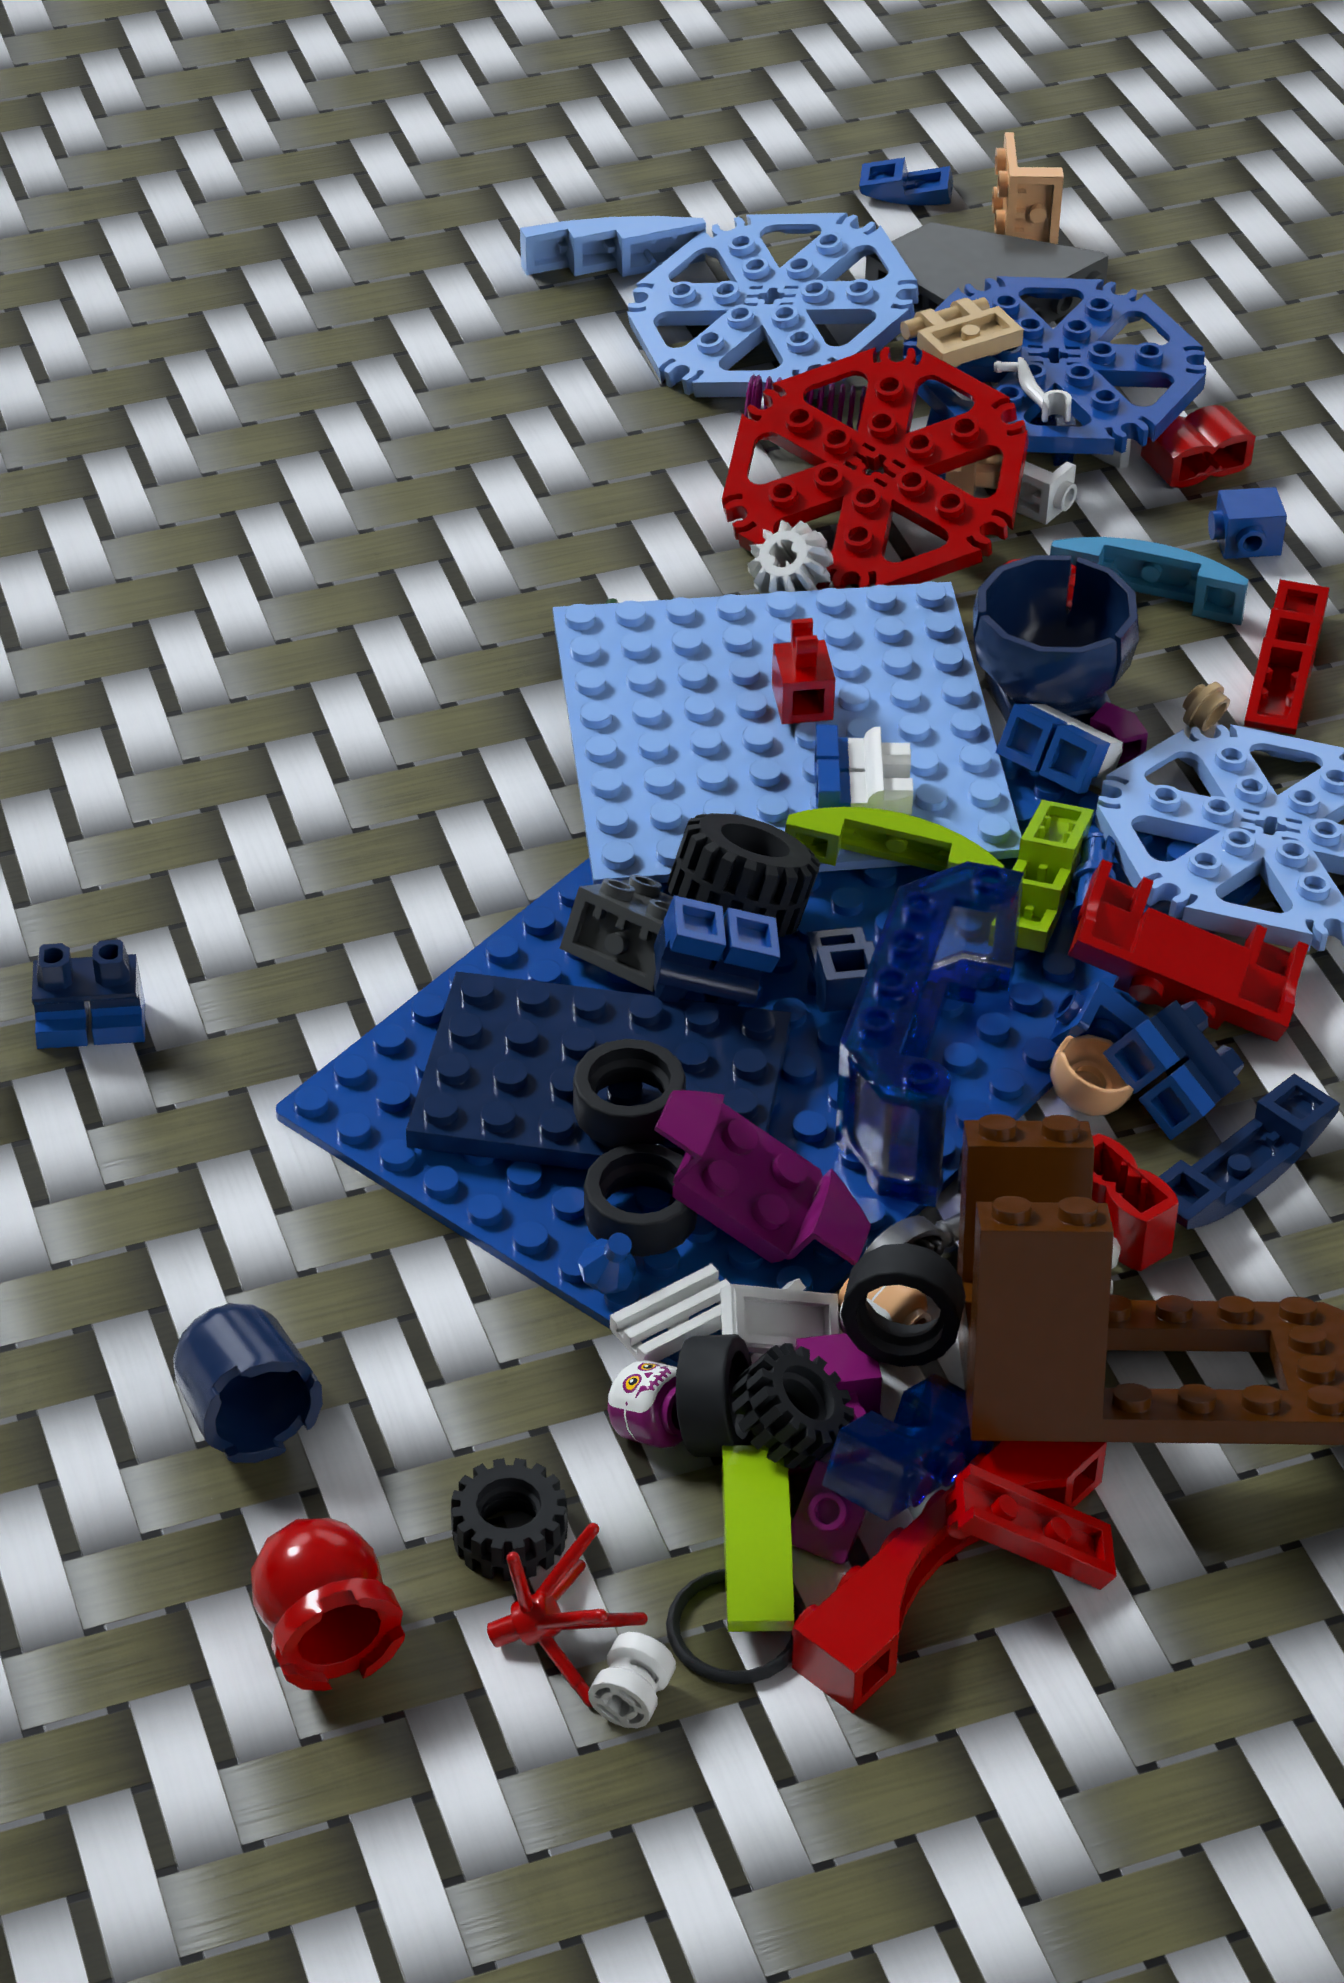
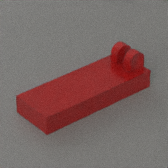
M969 1464L955 1477V1489L945 1498L946 1513L949 1515L947 1517V1533L952 1538L964 1539L972 1535L1099 1590L1117 1577L1111 1524L972 1464Z

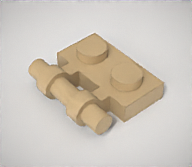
M984 297L975 300L962 298L953 301L949 308L936 312L931 308L915 313L914 318L900 323V331L904 339L909 340L917 337V347L921 351L924 350L953 367H958L963 363L986 356L997 355L1002 351L1023 344L1024 329L999 306L990 308L987 299Z

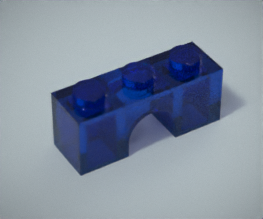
M934 1373L903 1391L894 1422L871 1410L839 1429L822 1485L881 1519L889 1521L910 1506L914 1508L919 1506L927 1495L941 1486H950L955 1481V1477L978 1454H988L992 1450L995 1441H971L965 1390Z

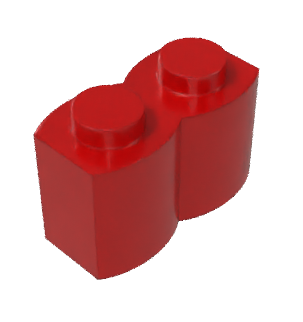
M1210 405L1197 409L1186 417L1178 416L1154 442L1148 437L1147 445L1142 446L1140 456L1171 487H1189L1200 483L1210 475L1223 477L1240 472L1250 466L1256 436L1226 407Z
M1097 1133L1092 1136L1095 1147L1092 1200L1096 1203L1108 1204L1114 1237L1121 1246L1118 1261L1131 1269L1142 1271L1172 1253L1179 1202L1176 1194L1165 1181L1149 1171L1138 1168L1134 1157L1123 1145L1108 1136Z

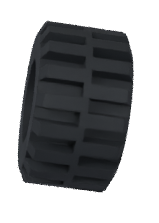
M733 814L696 815L695 818H691L687 823L667 886L671 896L675 895L722 906L723 916L729 907L776 918L778 937H785V935H791L796 932L800 925L819 872L820 863L814 857L815 854L799 840L772 825Z

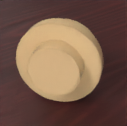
M1213 682L1207 687L1203 683L1196 686L1183 702L1182 707L1186 710L1183 722L1189 727L1196 725L1202 731H1206L1216 724L1230 704V699L1223 694L1224 687L1218 682Z

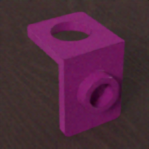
M817 1460L791 1524L792 1545L836 1564H845L848 1561L873 1494L887 1496L890 1486L840 1465Z

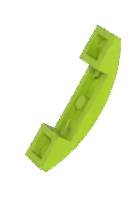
M828 807L788 815L785 832L809 848L820 863L835 866L840 849L945 873L943 892L996 903L1004 865L978 844L946 827L904 813L865 807Z

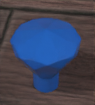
M614 1233L609 1239L600 1238L589 1243L577 1261L584 1283L602 1294L625 1291L636 1274L635 1258L630 1253L632 1242L626 1234Z

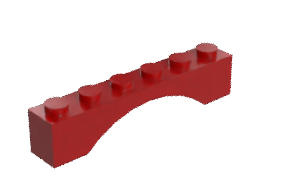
M1002 1441L988 1454H978L969 1464L1071 1508H1075L1102 1483L1107 1442ZM955 1484L947 1491L941 1489L935 1492L925 1504L922 1513L905 1529L903 1527L894 1529L886 1537L876 1555L862 1567L856 1565L849 1569L840 1580L837 1589L819 1606L816 1604L808 1606L794 1623L792 1629V1669L851 1713L855 1712L896 1674L898 1640L904 1618L921 1587L942 1564L965 1547L981 1540L972 1535L964 1539H956L947 1533V1517L949 1515L946 1513L945 1498L955 1489Z

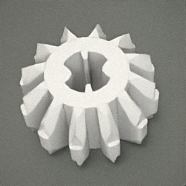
M781 520L778 532L773 534L771 531L763 529L765 542L763 544L750 545L751 553L755 559L747 563L748 572L755 578L754 586L760 594L776 591L818 590L816 588L817 583L831 582L830 573L826 568L832 565L834 561L832 553L826 548L827 541L821 532L812 531L809 525L801 520L793 528L788 522Z

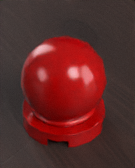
M332 1518L296 1519L266 1539L251 1568L253 1606L260 1620L273 1635L271 1648L286 1681L303 1690H332L328 1679L337 1678L358 1669L364 1679L374 1674L393 1658L405 1639V1633L401 1626L403 1612L393 1590L383 1584L379 1561L374 1549L357 1531L346 1523Z

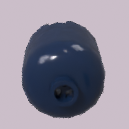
M228 1303L211 1308L194 1319L179 1339L173 1356L177 1385L205 1441L211 1447L224 1452L229 1461L233 1463H257L279 1456L286 1451V1447L283 1444L284 1441L295 1435L303 1425L306 1430H310L315 1425L323 1405L322 1385L278 1320L270 1312L252 1304Z

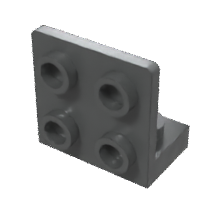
M631 875L629 880L623 881L606 878L603 879L601 884L580 886L559 949L653 992L655 991L654 976L656 971L654 943L673 897L660 892L662 885L659 882L640 875Z

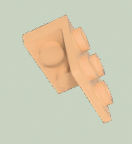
M1005 132L1004 148H996L995 175H998L997 187H993L992 213H995L994 233L1058 244L1064 178L1063 168L1018 167L1014 132Z

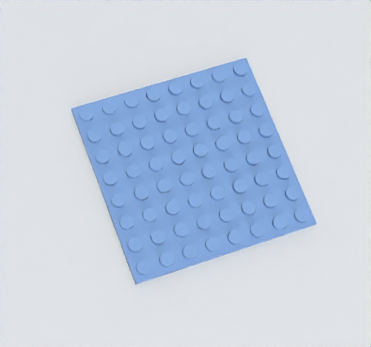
M928 581L921 584L874 585L872 587L844 589L825 588L822 590L797 592L776 591L773 593L749 595L727 594L718 597L702 598L678 597L671 600L624 601L621 603L574 604L571 606L552 607L593 885L601 884L603 879L606 878L619 881L629 880L631 875H640L659 883H667L687 823L691 818H695L696 815L710 813L739 815L767 823L785 832L788 815L816 809L814 776L816 724L838 725V737L864 738L865 733L869 729L881 726L882 743H910V778H913L911 816L925 819L959 833L978 844L996 859L1018 858L1022 836L1000 756L995 753L997 745L951 582L937 583ZM812 618L813 635H817L818 640H825L836 679L833 720L781 724L772 688L773 644L791 642V620ZM840 849L836 865L820 863L819 872L909 865Z

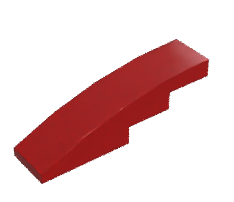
M1280 579L1274 607L1271 609L1266 635L1262 642L1244 726L1296 735L1325 616L1329 587Z

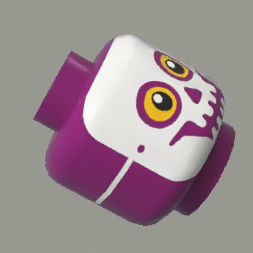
M646 1360L632 1362L619 1372L611 1385L607 1405L610 1423L618 1435L630 1441L657 1448L675 1447L683 1441L676 1405L677 1367Z

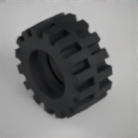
M502 1458L493 1460V1468L487 1469L483 1463L473 1468V1479L464 1475L459 1481V1491L454 1490L451 1499L452 1536L458 1557L464 1556L465 1565L472 1571L481 1566L482 1576L492 1580L496 1573H503L504 1581H512L506 1559L507 1555L512 1551L519 1554L526 1579L537 1576V1566L539 1565L545 1570L549 1569L554 1565V1555H562L565 1549V1539H567V1499L565 1490L560 1488V1480L554 1474L547 1477L546 1467L538 1463L532 1469L527 1468L526 1459L515 1458L514 1465H506L505 1459ZM507 1510L521 1511L534 1517L529 1523L510 1529L495 1527L485 1521L497 1512Z

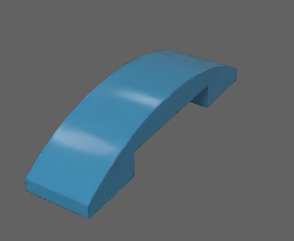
M1079 537L1053 540L1050 555H1072L1071 564L1075 566L1077 558L1081 557L1110 568L1135 592L1194 603L1192 616L1236 625L1242 624L1249 580L1238 572L1212 559L1164 544L1127 538Z

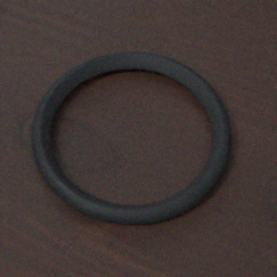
M725 1569L705 1573L690 1581L677 1593L668 1611L666 1620L667 1638L674 1654L679 1660L699 1676L727 1684L754 1683L772 1677L792 1662L793 1637L791 1632L790 1640L785 1649L775 1659L763 1666L750 1670L731 1671L704 1663L686 1647L680 1632V1619L688 1601L698 1592L708 1586L725 1582ZM794 1595L795 1623L803 1609Z

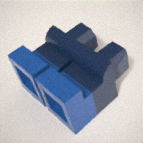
M674 895L654 943L656 966L654 976L655 997L665 1002H678L680 999L685 998L689 990L703 993L705 1002L738 1006L740 1002L754 1004L759 990L760 978L764 972L772 973L780 959L776 918L729 907L723 916V907L720 905Z
M121 940L99 941L93 946L92 957L71 958L70 948L63 943L42 944L39 947L38 960L33 961L32 1004L35 1010L37 1049L88 1046V1001H90L94 1045L145 1042V998L136 954H127Z
M1175 1000L1159 1013L1133 1028L1103 1052L1125 1083L1134 1089V1094L1163 1072L1167 1074L1165 1079L1141 1096L1139 1101L1170 1140L1201 1119L1216 1106L1215 1104L1236 1088L1241 1083L1237 1075L1244 1067V1062L1232 1047L1222 1045L1215 1050L1203 1035L1202 1031L1209 1027L1208 1016L1195 1001L1180 1005Z

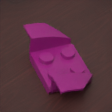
M673 1090L669 1094L654 1130L686 1151L674 1176L673 1183L675 1184L672 1197L770 1263L780 1262L785 1258L787 1260L793 1259L814 1239L852 1265L858 1262L871 1224L853 1195L832 1168L823 1176L818 1167L723 1103V1094L691 1090Z

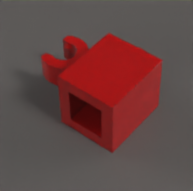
M812 618L791 620V642L773 644L772 688L781 724L833 720L836 679L825 640H818L817 635H813Z

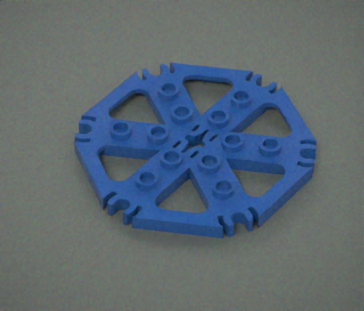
M997 276V281L992 278L985 279L984 291L976 290L971 284H966L964 293H962L958 287L934 310L936 312L949 308L953 301L962 298L975 300L984 297L987 299L990 308L999 306L1024 329L1023 344L1021 346L1002 351L997 355L966 362L955 368L981 382L998 383L993 388L1009 396L1010 403H1014L1016 406L1017 420L1008 422V424L1021 420L1025 422L1029 440L1027 452L1113 455L1114 450L1120 453L1126 452L1127 439H1133L1141 446L1147 445L1148 437L1154 442L1204 389L1206 365H1204L1205 352L1203 351V346L1145 293L1137 301V290L1131 289L1125 295L1115 294L1116 283L1111 281L1104 285V279ZM1028 295L1035 298L1049 299L1078 297L1082 301L1053 329L1020 296ZM1142 318L1150 323L1168 341L1164 345L1151 342L1139 345L1110 343L1128 323L1139 321ZM917 337L909 340L904 339L903 360L907 356L908 348H914L916 361L919 364L922 358V351L917 347ZM1018 357L1024 358L1037 384L1045 393L1050 390H1063L1071 395V415L1083 426L1030 424L1042 409L1024 393L1020 386L1017 372L996 373L994 372V362H1018ZM926 380L919 386L918 395L943 420L966 413L974 406L973 401L961 399L951 388L936 380ZM1114 386L1169 389L1153 405L1142 407L1130 403Z

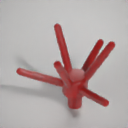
M596 1523L587 1525L532 1595L519 1554L513 1551L510 1552L506 1559L518 1600L512 1603L510 1615L487 1624L489 1639L496 1648L519 1639L529 1646L539 1643L585 1705L593 1708L588 1696L590 1687L553 1637L562 1630L645 1625L648 1621L647 1615L643 1612L607 1613L604 1609L561 1613L557 1601L584 1571L586 1564L579 1558L599 1532V1526Z

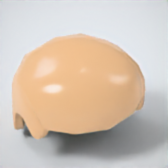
M1090 1034L1075 1038L1070 1035L1064 1039L1056 1050L1050 1068L1051 1081L1056 1095L1072 1110L1088 1116H1103L1118 1110L1130 1099L1134 1089L1125 1083L1103 1054L1105 1050L1114 1044L1111 1040Z

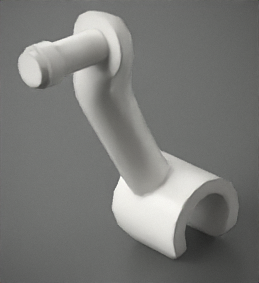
M1018 357V362H994V372L996 373L1017 372L1019 383L1024 393L1042 409L1043 422H1048V416L1053 414L1062 415L1065 417V422H1070L1072 397L1068 392L1050 390L1045 393L1037 384L1029 365L1022 357Z

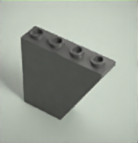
M933 222L891 241L917 279L919 302L913 304L915 313L930 308L935 310L958 287L964 293L966 284H971L976 290L984 291L985 279L992 278L997 281V276L1104 279V285L1107 283L1109 256L1100 251ZM876 253L867 255L865 279L875 281L884 278L888 271ZM1028 295L1020 296L1047 324L1070 313L1082 301L1078 297L1049 299L1035 298Z

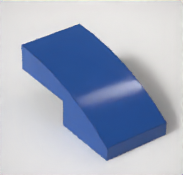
M904 157L862 164L859 188L861 194L890 203L917 206L951 204L953 177L950 166L908 172Z

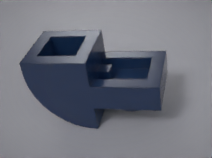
M862 927L807 932L806 950L816 981V1003L820 1012L879 1007L883 995V972L873 941H866Z

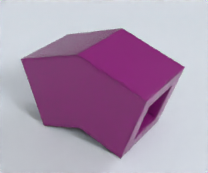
M1106 702L1090 718L1091 727L1123 742V752L1118 764L1129 762L1146 752L1148 732L1135 713Z

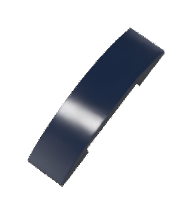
M1295 1073L1257 1101L1255 1118L1194 1165L1190 1166L1183 1160H1180L1159 1176L1172 1188L1177 1196L1179 1206L1176 1222L1186 1229L1202 1227L1224 1218L1247 1204L1274 1183L1304 1154L1338 1113L1340 1103Z

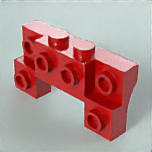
M1102 859L1091 877L1077 918L1079 924L1068 956L1116 975L1113 987L1129 993L1138 1002L1150 1005L1155 1004L1165 1008L1175 1000L1180 1005L1195 1001L1208 1016L1209 1027L1218 1030L1221 1024L1227 1021L1277 1042L1289 1027L1295 1007L1296 989L1309 945L1298 941L1291 952L1264 942L1267 928L1257 924L1246 938L1244 946L1150 907H1148L1143 915L1154 881L1143 877L1136 888L1108 877L1113 863Z

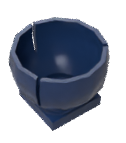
M1032 555L999 566L978 588L973 607V636L978 664L985 670V679L1006 723L1014 704H1045L1090 726V718L1106 702L1111 703L1106 691L1112 688L1130 667L1139 641L1135 591L1112 569L1078 557L1072 605L1069 610L1067 602L1072 555Z

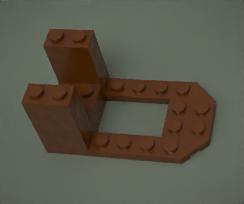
M1002 1114L986 1115L979 1120H964L958 1274L962 1278L966 1299L958 1331V1342L971 1441L1344 1445V1310L1324 1302H1314L1304 1297H1287L1280 1302L1252 1301L1241 1296H1227L1219 1301H1191L1186 1297L1178 1295H1167L1157 1300H1129L1120 1295L1110 1294L1114 1231L1108 1204L1096 1203L1092 1200L1095 1147L1089 1121H1078L1076 1118L1067 1115H1051L1045 1117L1042 1121H1016L1014 1118ZM1107 1350L1269 1352L1280 1390L1267 1385H1251L1244 1390L1212 1389L1201 1384H1188L1179 1389H1149L1146 1386L1135 1383H1125L1115 1388H1105Z

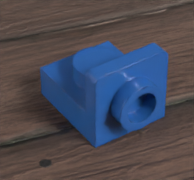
M1100 980L1081 992L1073 990L1065 996L1055 1011L1054 1017L1059 1021L1050 1040L1060 1046L1067 1036L1071 1035L1075 1038L1085 1033L1105 1038L1115 1043L1133 1028L1150 1018Z

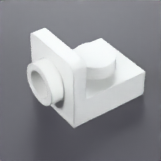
M1025 461L1016 512L1046 525L1062 511H1067L1072 506L1077 495V485L1074 484L1076 465L1065 462L1052 473Z

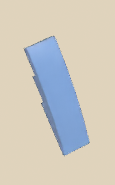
M627 216L570 220L520 228L521 267L526 275L569 267L574 276L617 268L622 277L651 272L701 231L706 229V222L703 218ZM706 253L695 258L689 264L705 261Z

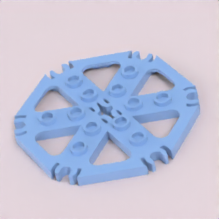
M847 213L746 215L747 226H745L742 218L736 217L734 218V229L723 231L718 224L712 225L713 238L704 229L636 284L637 288L633 290L635 303H629V311H627L630 327L661 383L666 379L667 386L671 388L682 380L684 393L687 395L694 393L695 397H746L750 377L755 374V376L760 375L762 377L763 397L766 380L769 376L772 378V383H775L779 377L784 380L876 347V352L878 353L901 333V322L914 318L913 304L919 302V289L917 279L881 225L876 230L875 222L871 221L863 228H859L858 216L853 214L848 217ZM775 231L785 234L821 232L817 238L780 268L761 239L764 234ZM705 253L718 259L730 281H722L720 283H691L688 281L674 283L670 281L688 268L690 262ZM876 253L888 271L884 278L875 281L866 279L835 281L861 258ZM815 324H870L849 343L842 346L828 345ZM710 325L687 345L679 348L667 346L656 328L658 326ZM764 339L780 363L779 367L772 370L728 371Z
M1222 724L1216 725L1214 738H1208L1202 735L1197 727H1192L1189 738L1185 735L1184 729L1106 775L1102 785L1101 796L1098 798L1095 823L1100 832L1104 833L1105 841L1108 835L1116 841L1115 858L1132 887L1136 888L1143 877L1154 881L1146 904L1152 906L1162 900L1171 901L1169 916L1177 919L1182 918V921L1198 928L1247 938L1258 924L1267 928L1264 942L1294 948L1297 942L1301 941L1309 945L1308 952L1311 945L1317 951H1325L1328 936H1333L1339 939L1344 947V896L1328 874V872L1344 875V825L1338 824L1344 819L1343 747L1230 724L1229 730ZM1254 750L1262 751L1272 757L1286 760L1314 762L1319 764L1321 768L1277 795L1250 752ZM1179 758L1194 768L1211 797L1180 791L1169 785H1154L1147 781L1145 777L1174 759ZM1135 831L1199 845L1176 860L1168 862L1159 861L1148 854ZM1260 874L1284 913H1275L1223 901L1221 898Z

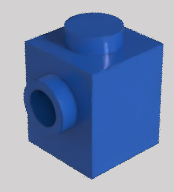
M1277 488L1218 490L1216 510L1209 512L1208 530L1211 540H1217L1224 559L1281 556L1287 514Z

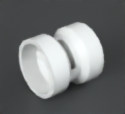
M626 1632L620 1634L614 1641L607 1655L609 1667L598 1673L588 1691V1696L593 1708L605 1719L625 1728H640L650 1721L658 1705L656 1692L664 1690L676 1669V1660L671 1651L653 1637L638 1632Z

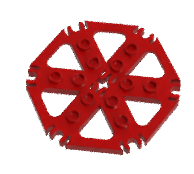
M876 347L772 383L773 389H765L763 391L764 405L768 408L759 409L750 404L747 407L748 418L744 414L741 415L722 496V504L727 522L740 518L743 519L732 523L736 540H739L741 547L751 552L750 545L763 544L765 542L763 529L769 530L774 534L778 532L781 520L788 522L791 527H794L800 520L806 523L840 511L835 540L830 551L833 555L834 563L826 568L830 573L833 588L844 589L850 584H857L859 587H871V584L887 586L921 584L983 562L982 556L989 557L992 554L991 540L985 536L996 535L1000 539L1005 540L1008 537L1007 526L1013 531L1029 444L1028 430L1026 431L1024 420L1008 424V422L1017 420L1016 406L1014 403H1010L1009 396L922 350V358L919 364H917L914 348H908L907 356L904 360L894 362L891 361L890 347H884L880 351V362H877ZM850 376H861L868 381L858 431L808 404L804 400L805 395L813 389L827 386ZM926 380H936L974 402L972 409L966 413L910 432L918 389ZM759 440H769L814 466L766 484H755L748 479L754 449ZM997 454L1003 456L997 490L992 496L987 498L974 497L938 477V475ZM880 467H884L883 474L880 472H876V470H878ZM867 469L875 471L871 475H867ZM893 512L946 541V544L940 548L901 562H890L884 558ZM831 582L817 583L816 588L818 590L828 588Z

